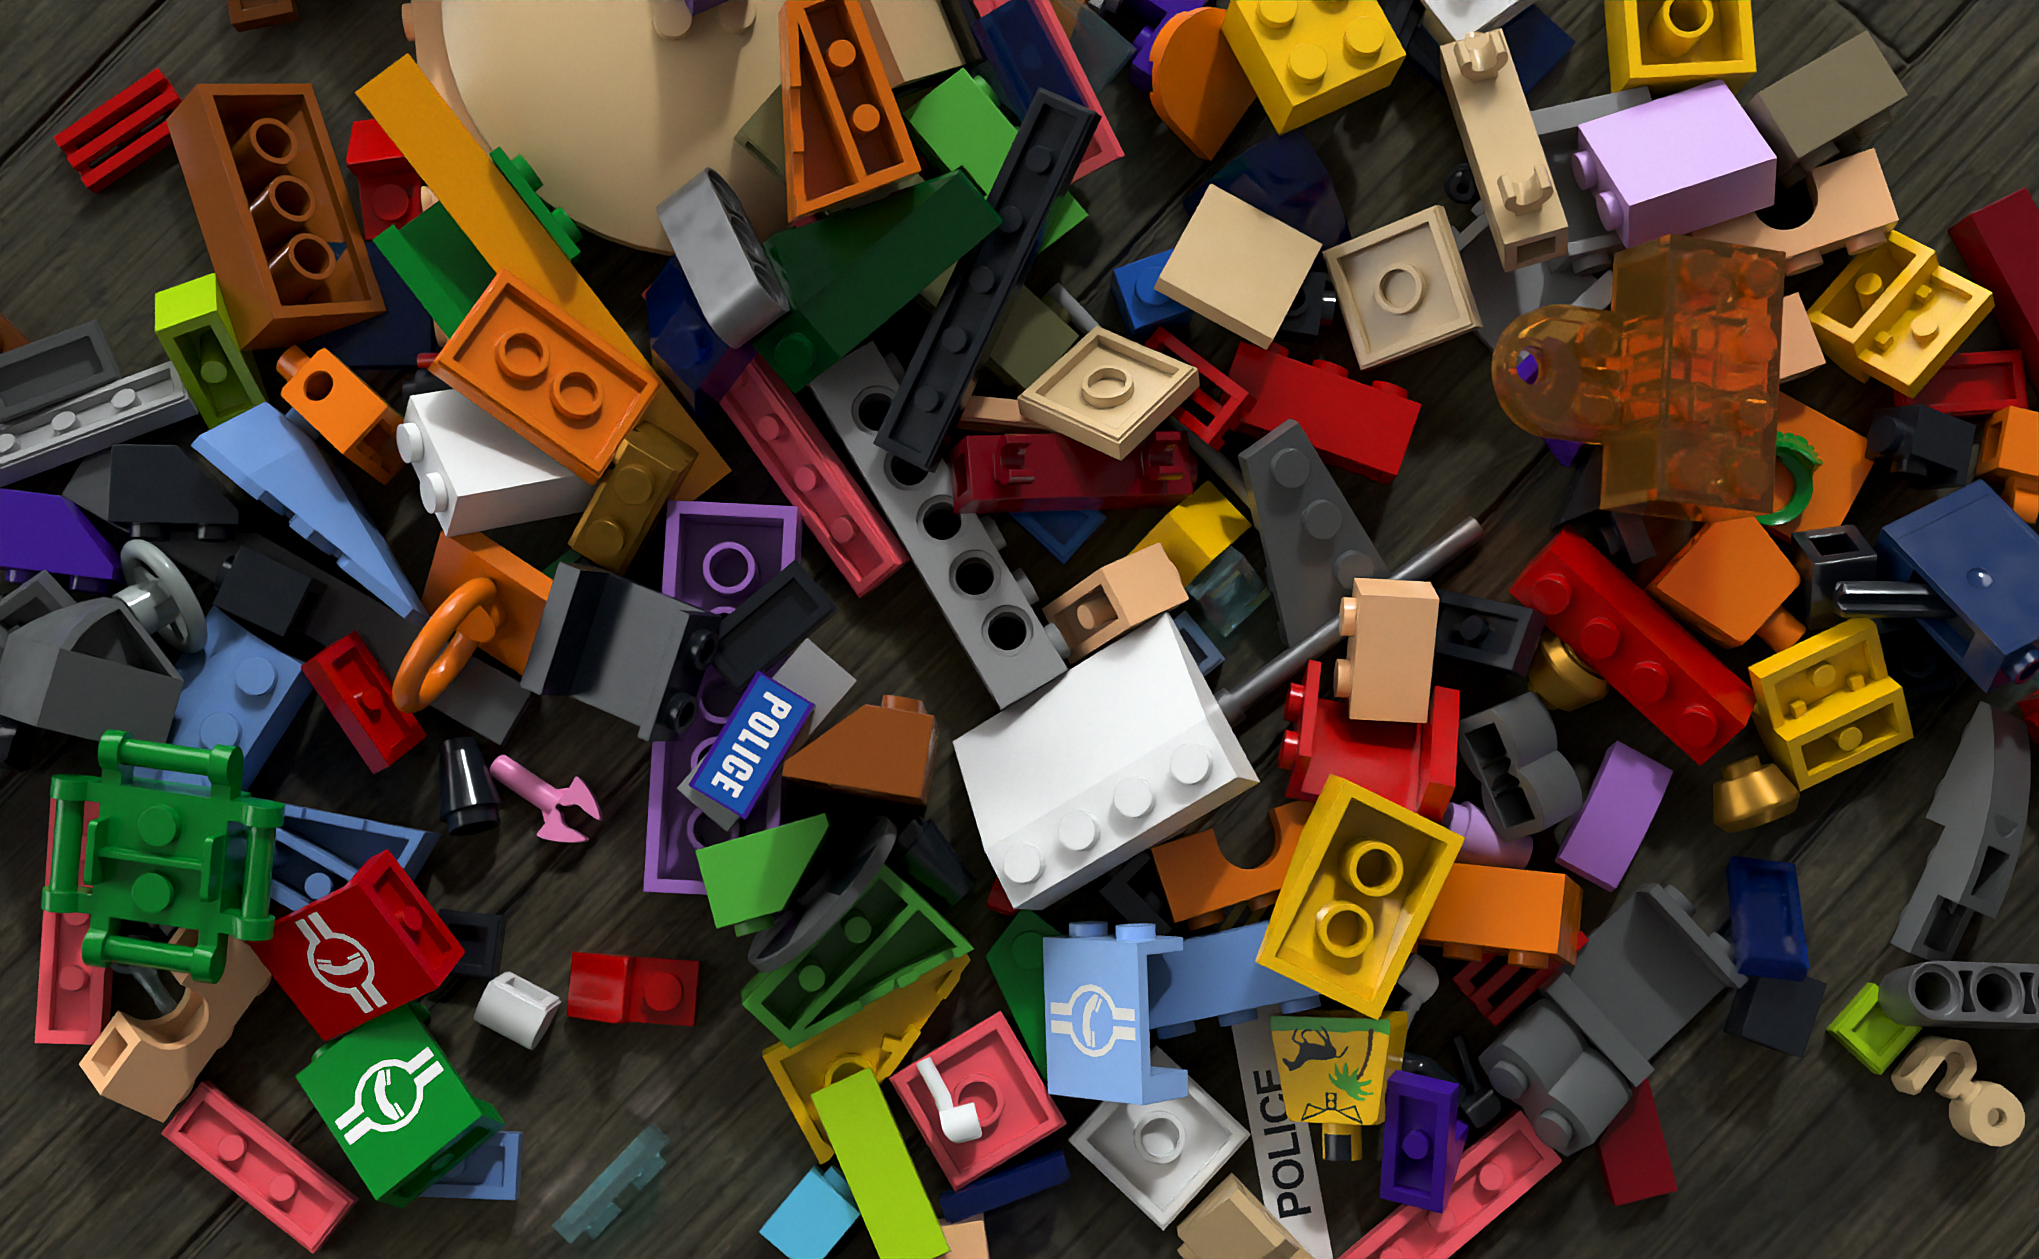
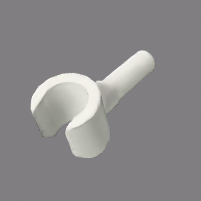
M1413 954L1407 960L1397 980V983L1409 992L1399 1011L1408 1012L1407 1031L1416 1011H1419L1421 1004L1434 994L1439 985V978L1435 968L1418 954Z
M931 1057L917 1063L916 1066L936 1101L935 1105L939 1110L942 1129L947 1138L955 1143H963L980 1138L982 1131L974 1102L954 1107L951 1094Z

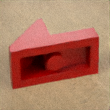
M375 119L354 121L346 163L347 168L358 178L365 240L372 246L376 245L372 239L394 224L399 230L423 213L421 187L427 185Z
M573 951L567 1016L616 1024L640 1022L696 1026L702 961Z

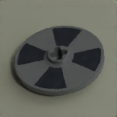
M885 815L871 817L851 829L819 856L811 866L789 908L772 914L775 927L757 932L749 949V962L762 973L771 972L796 958L818 940L849 909L880 870L897 837L896 825Z

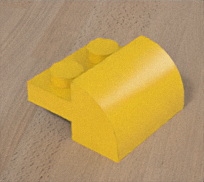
M1892 230L1885 233L1887 240L1885 244L1857 254L1806 313L1821 350L1845 372L1864 384L1873 377L1914 399L1995 307L1991 291L1939 266L1935 250Z
M1851 618L1748 667L1757 703L1751 713L1756 729L1777 767L1800 792L1914 738L1902 686L1888 676L1877 626L1869 618Z

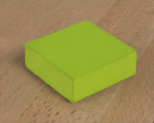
M1867 982L1825 1030L1873 1074L1881 1075L1923 1027L1897 1024L1888 1018L1880 1006L1878 998L1879 987L1875 983Z

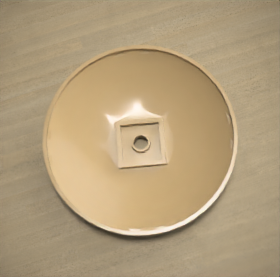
M441 0L443 33L451 72L462 102L473 124L491 151L500 146L510 160L519 154L524 157L544 185L535 193L546 207L554 211L560 206L575 225L606 240L637 250L676 256L657 214V206L705 168L710 167L718 172L736 193L760 243H763L775 232L786 229L790 225L788 224L787 187L733 139L743 125L781 84L778 13L786 0H729L693 17L684 0ZM938 84L897 99L896 103L900 114L902 115V113L937 88Z

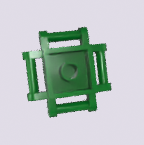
M108 729L102 735L98 747V762L102 768V777L81 774H55L51 776L50 797L57 799L50 885L42 888L41 909L54 913L78 912L90 914V927L82 944V960L87 966L109 968L113 963L188 973L191 974V978L195 982L217 984L223 976L226 966L229 935L247 941H266L274 938L275 916L269 914L276 828L284 826L286 805L275 801L251 798L252 793L241 791L244 756L240 747L217 744L212 750L136 740L131 732ZM134 766L208 776L211 787L133 776ZM85 801L100 803L99 817L89 822L87 830L84 884L93 886V888L78 886ZM121 919L199 930L198 945L196 947L121 937Z

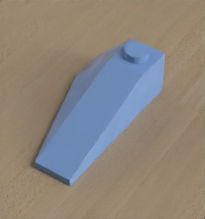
M264 402L199 435L191 446L248 494L256 500L260 499L281 516L285 514L291 520L288 523L293 530L326 554H333L338 558L336 563L344 571L404 619L423 629L431 618L337 459L330 451L316 441L321 433L292 407L284 415L269 403Z

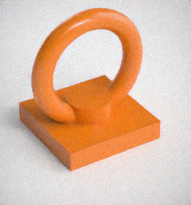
M442 530L421 600L428 614L432 617L413 642L397 672L392 689V700L395 707L404 713H416L429 706L452 683L468 662L477 646L523 676L553 580L481 532L446 538ZM455 631L456 633L451 639L450 643L447 645V647L436 660V662L432 665L442 647L445 645L447 640Z

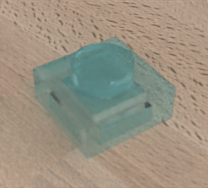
M1231 545L1184 588L1210 625L1224 637L1230 634L1271 595L1246 557Z

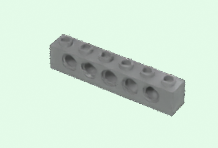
M872 340L841 358L809 383L810 390L901 545L912 558L911 562L999 711L1002 712L1067 672L1068 668L1063 660L1072 655L1071 651L1053 622L1045 627L1041 625L1030 606L1039 601V598L1021 568L1013 572L1009 571L998 552L1006 547L1007 544L988 513L980 518L977 517L976 513L956 514L961 521V527L955 536L947 540L935 539L926 532L924 525L931 513L941 509L954 512L950 462L946 464L942 458L936 472H928L925 479L915 485H905L894 478V466L901 458L873 444L878 431L864 426L861 422V416L864 410L873 403L883 402L891 406L906 372L892 351L882 356ZM968 564H982L991 571L994 581L985 593L970 595L959 588L956 582L957 575ZM1000 618H1014L1023 625L1026 638L1018 648L1002 650L991 642L988 635L989 629Z

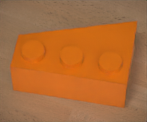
M786 0L778 13L787 208L788 224L909 180L921 171V167L858 0Z

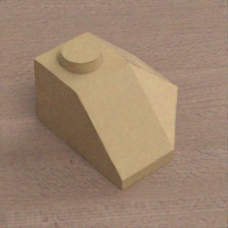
M1232 1172L1176 1226L1178 1236L1184 1241L1177 1249L1183 1259H1315Z

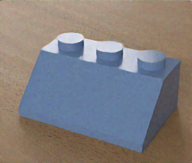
M213 605L205 617L208 631L205 647L194 654L183 652L174 665V668L183 678L184 683L166 744L212 750L217 744L240 747L244 756L241 791L247 792L314 687L300 668L306 661L218 606ZM134 766L133 776L211 787L208 776Z

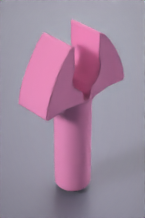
M506 755L498 756L490 766L489 772L491 777L542 810L545 824L538 831L537 836L543 839L569 843L589 841V838L568 827L565 823L564 813L559 809L560 805L568 807L579 805L585 812L597 820H603L602 811L596 796L581 777L576 776L569 788L556 789Z

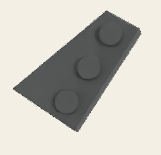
M1289 418L1238 454L1254 527L1259 530L1267 567L1264 570L1268 588L1273 592L1280 620L1277 622L1281 643L1291 649L1339 614L1342 597L1352 598L1354 578L1389 579L1392 575L1299 422Z

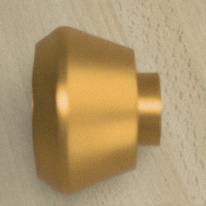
M1551 630L1545 631L1540 636L1527 672L1530 679L1528 689L1541 699L1547 709L1556 710L1559 708L1564 711H1573L1603 699L1609 693L1610 684L1599 675V672L1576 654L1567 643L1565 644Z
M1758 755L1721 767L1724 779L1713 784V820L1715 825L1728 833L1754 828L1786 816L1796 810L1800 797L1798 789L1774 763L1761 765Z

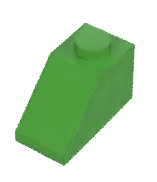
M826 813L695 850L716 928H725L733 925L736 937H741L775 927L772 914L789 908L833 829L830 815Z

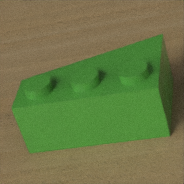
M884 862L862 894L818 940L782 967L767 973L759 972L741 990V1002L748 1011L791 1049L863 1010V1007L899 987L901 989L918 980L919 976L954 957L957 959L974 950V948L958 930Z

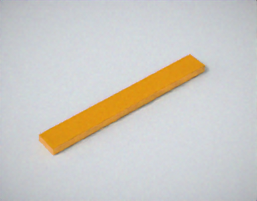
M408 53L355 92L360 101L496 274L503 266L661 380ZM663 382L632 430L634 431L645 420L693 447L699 453L674 498L677 501H694L732 470Z

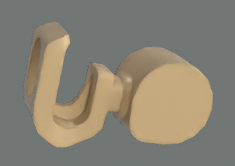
M1932 1035L1922 1037L1915 1042L1892 1072L1891 1080L1898 1091L1911 1095L1920 1093L1929 1078L1942 1061L1945 1060L1947 1072L1935 1091L1945 1098L1952 1099L1949 1104V1118L1953 1128L1959 1135L1975 1142L1998 1147L2011 1144L2021 1135L2025 1126V1113L2022 1104L2003 1086L1989 1081L1972 1079L1977 1071V1061L1971 1046L1967 1042Z

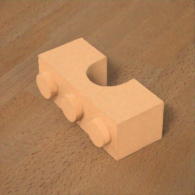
M1872 148L1810 170L1805 182L1812 200L1813 214L1806 223L1790 230L1771 228L1764 224L1754 211L1687 233L1686 235L1706 294L1722 289L1724 297L1734 296L1760 286V275L1784 268L1786 276H1793L1822 265L1824 262L1821 255L1846 247L1849 255H1856L1885 244L1887 242L1885 233L1891 232L1894 229L1899 218L1875 149Z
M179 927L168 943L196 947L198 945L199 930ZM232 935L228 936L226 966L223 976L217 984L195 982L192 980L191 974L170 971L186 989L180 1003L167 1015L153 1020H140L119 1010L79 1063L100 1095L164 1123L175 1106L189 1095L199 1073L216 1050L227 1043L237 1021L253 999L268 987L273 975L262 964L245 940L234 938Z

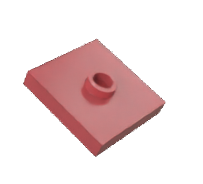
M1001 1010L889 1077L954 1191L959 1190L1067 1124ZM931 1057L951 1094L954 1107L974 1102L982 1131L980 1138L963 1143H955L947 1138L942 1129L939 1110L935 1105L936 1101L918 1070L917 1063Z

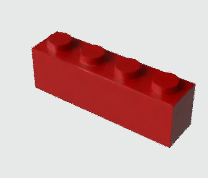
M1569 523L1526 565L1508 592L1526 608L1534 609L1546 616L1545 625L1565 644L1567 643L1587 664L1599 672V675L1699 766H1702L1746 726L1757 702L1754 691Z

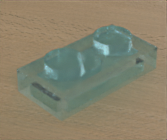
M654 1123L646 1127L563 1213L552 1227L570 1244L585 1231L595 1239L622 1211L614 1203L615 1199L631 1183L641 1191L668 1163L659 1153L671 1140Z

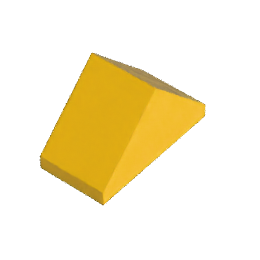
M1208 480L1194 491L1191 496L1172 509L1127 556L1160 542L1169 561L1177 568L1181 584L1185 590L1236 542L1252 524Z

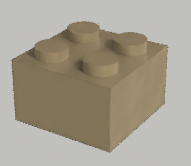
M1866 30L1758 92L1743 110L1777 157L1775 184L1781 181L1785 189L1789 190L1805 181L1810 170L1821 166L1836 155L1840 160L1873 139L1872 135L1894 121L1889 111L1907 97L1908 94Z

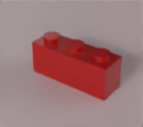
M1240 341L1227 377L1251 394L1258 402L1251 411L1246 408L1243 409L1237 417L1242 422L1233 432L1260 440L1291 418L1299 422L1323 463L1385 485H1389L1398 475L1422 405L1408 400L1409 392L1384 381H1373L1372 385L1368 386L1348 379L1349 371L1328 361L1313 360L1312 365L1288 358L1289 350L1274 342H1271L1268 349L1265 350L1254 343L1251 345ZM1222 390L1218 403L1224 406L1231 396Z

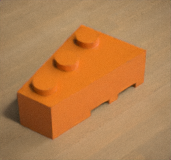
M1453 863L1410 954H1417L1419 944L1443 948L1442 957L1463 961L1482 962L1484 952L1508 957V965L1524 968L1548 969V962L1576 966L1577 935L1580 930L1584 890L1566 874Z

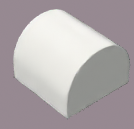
M508 971L488 983L478 1003L473 1019L518 1044L533 1050L547 1031L562 1001L552 993Z

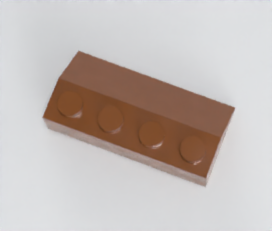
M196 84L166 119L240 351L284 348L300 343L305 344L382 316L387 310L312 84Z
M883 695L881 707L868 704L863 705L786 760L782 776L802 787L928 807L940 730L935 716L927 714L923 701L900 696Z

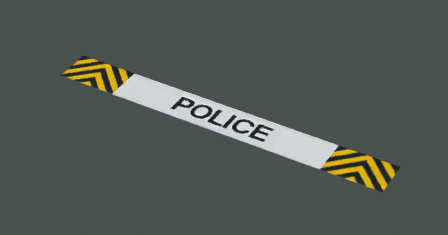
M1245 900L1223 907L1226 920L1213 924L1214 932L1270 919L1268 906L1250 911L1248 902ZM1276 1003L1257 1007L1258 1019L1231 1026L1264 1206L1315 1259H1333L1308 1122H1293L1286 1115L1270 1029V1015L1281 1012V1005Z

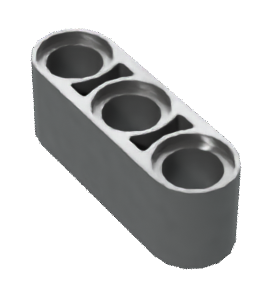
M710 167L705 168L657 206L656 211L705 318L715 333L727 345L738 349L790 310L788 299L739 198L718 172Z
M1959 961L1924 962L1894 969L1886 974L1879 985L1878 998L1886 1016L1895 1023L1905 1026L2025 1030L2039 1028V964ZM1916 981L1920 982L1925 989V1006H1922L1916 998ZM1978 983L1984 989L1987 997L1985 1008L1977 997Z

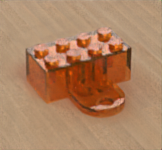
M1668 234L1614 253L1611 311L1566 304H1552L1520 315L1502 332L1492 357V382L1501 407L1515 424L1533 435L1604 445L1600 510L1707 523L1773 514L1786 252ZM1522 350L1529 352L1535 358L1538 365V376L1533 385L1524 382L1517 372L1516 361Z

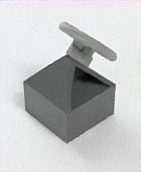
M134 539L128 541L123 546L120 557L127 588L113 595L112 599L101 597L56 610L10 633L0 662V715L36 727L100 742L106 730L112 729L131 732L136 740L166 743L184 680L150 635L157 631L171 646L189 654L201 651L208 639L207 624L201 606L190 585L175 564L160 549L145 540ZM141 561L147 564L159 578H155L143 568Z

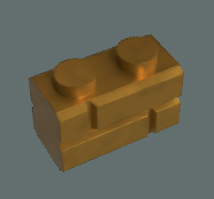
M645 420L641 422L634 431L632 430L623 439L612 459L613 464L605 472L567 544L573 550L608 571L624 576L644 555L667 513L668 500H674L699 453L693 447L655 424Z

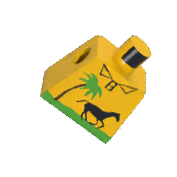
M1309 1009L1289 1014H1283L1281 1011L1270 1015V1029L1286 1115L1293 1122L1322 1123L1323 1159L1330 1161H1355L1362 1159L1361 1125H1379L1385 1121L1387 1080L1396 1069L1402 1070L1408 1028V1012L1382 1011L1378 1021L1356 1010Z

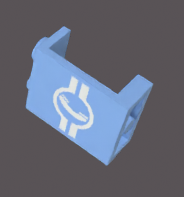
M1107 921L1070 922L1069 934L1043 937L1048 1094L1135 1105H1148L1188 1097L1187 1070L1151 1066L1147 955L1183 950V937L1156 935L1155 924L1150 923L1116 925V933H1108Z

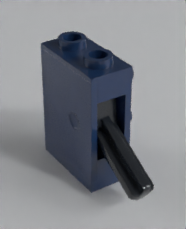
M1982 479L1882 527L1873 548L1877 554L1876 579L1878 581H1839L1834 585L1832 606L1835 614L1843 618H1914L1986 694L2010 681L2015 685L2022 684L2039 672V535Z

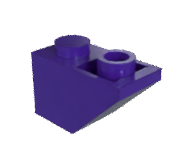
M0 488V570L6 571L5 582L23 585L46 569L54 578L70 579L68 589L72 591L109 595L110 584L127 586L121 568V556L83 507L59 495Z

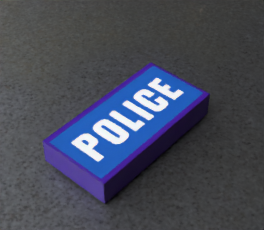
M757 671L688 785L745 820H748L816 708V705Z

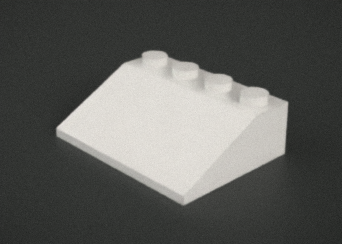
M1163 612L953 741L984 850L1014 909H1045L1260 782L1168 612Z

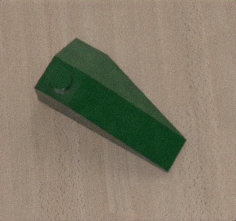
M960 169L892 192L887 198L854 209L848 207L830 213L825 219L798 228L795 225L777 231L761 243L788 299L790 310L751 338V344L792 392L796 394L849 353L995 230L1003 220Z

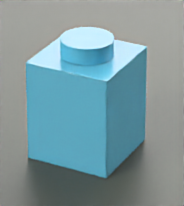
M814 1164L759 1232L790 1259H823L861 1213L844 1173L833 1165L824 1172L819 1166Z

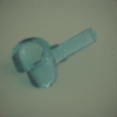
M129 935V938L152 941L147 936ZM113 963L110 966L118 973H132L136 980L144 986L163 1014H169L176 1009L177 1003L157 977L154 968Z

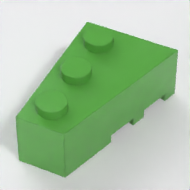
M961 68L902 113L901 116L910 140L938 177L961 169L981 195L987 199L1019 131V127H1013L998 109L1001 103L990 85L980 75L972 78L964 68ZM1068 190L1038 254L1088 216Z

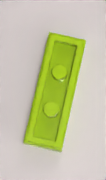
M871 1067L811 1094L810 1096L880 1259H937L952 1252Z

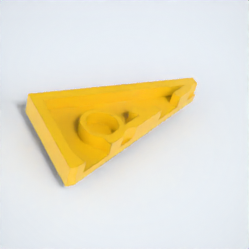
M968 953L957 959L954 957L919 976V979L902 989L899 987L864 1006L863 1010L791 1049L782 1041H779L762 1050L763 1059L820 1165L829 1161L835 1152L810 1095L869 1067L873 1069L879 1085H881L885 1078L890 1077L921 1034L920 1029L943 998L946 1000L959 982L962 971L971 960Z

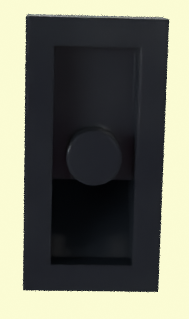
M1610 437L1595 442L1582 453L1551 521L1549 530L1595 514L1599 523L1594 526V536L1598 548L1607 559L1613 560L1615 566L1622 571L1657 556Z
M1434 588L1439 597L1434 648L1435 657L1498 680L1502 679L1505 673L1526 678L1547 619L1546 616L1531 608Z

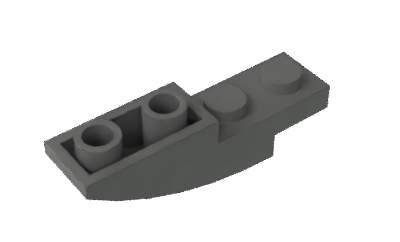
M1980 701L1972 720L1966 725L1962 733L1961 743L1945 777L1940 781L1935 790L1934 800L1925 817L1945 826L1937 845L1934 846L1928 855L1926 868L1910 902L1905 906L1900 915L1899 925L1890 942L1891 944L1929 961H1951L1974 911L1996 919L2014 873L2027 821L2031 786V753L2026 722L1988 703Z

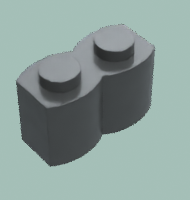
M1533 691L1498 703L1459 721L1458 746L1470 771L1482 782L1481 790L1485 811L1495 830L1506 842L1543 831L1582 810L1583 799L1578 778L1572 766L1557 750V734L1552 717L1544 703Z
M1544 997L1520 1011L1478 1058L1493 1088L1502 1096L1511 1099L1523 1107L1538 1138L1567 1157L1593 1144L1633 1096L1627 1081L1618 1069L1602 1054L1589 1047L1579 1027L1561 1008Z

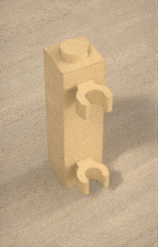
M1502 28L1486 33L1469 32L1466 33L1465 38L1462 40L1452 41V43L1440 46L1441 78L1504 272L1567 255L1569 226Z

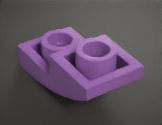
M1616 741L1606 750L1588 797L1583 803L1582 810L1574 813L1554 862L1609 892L1615 890L1649 828L1673 770Z

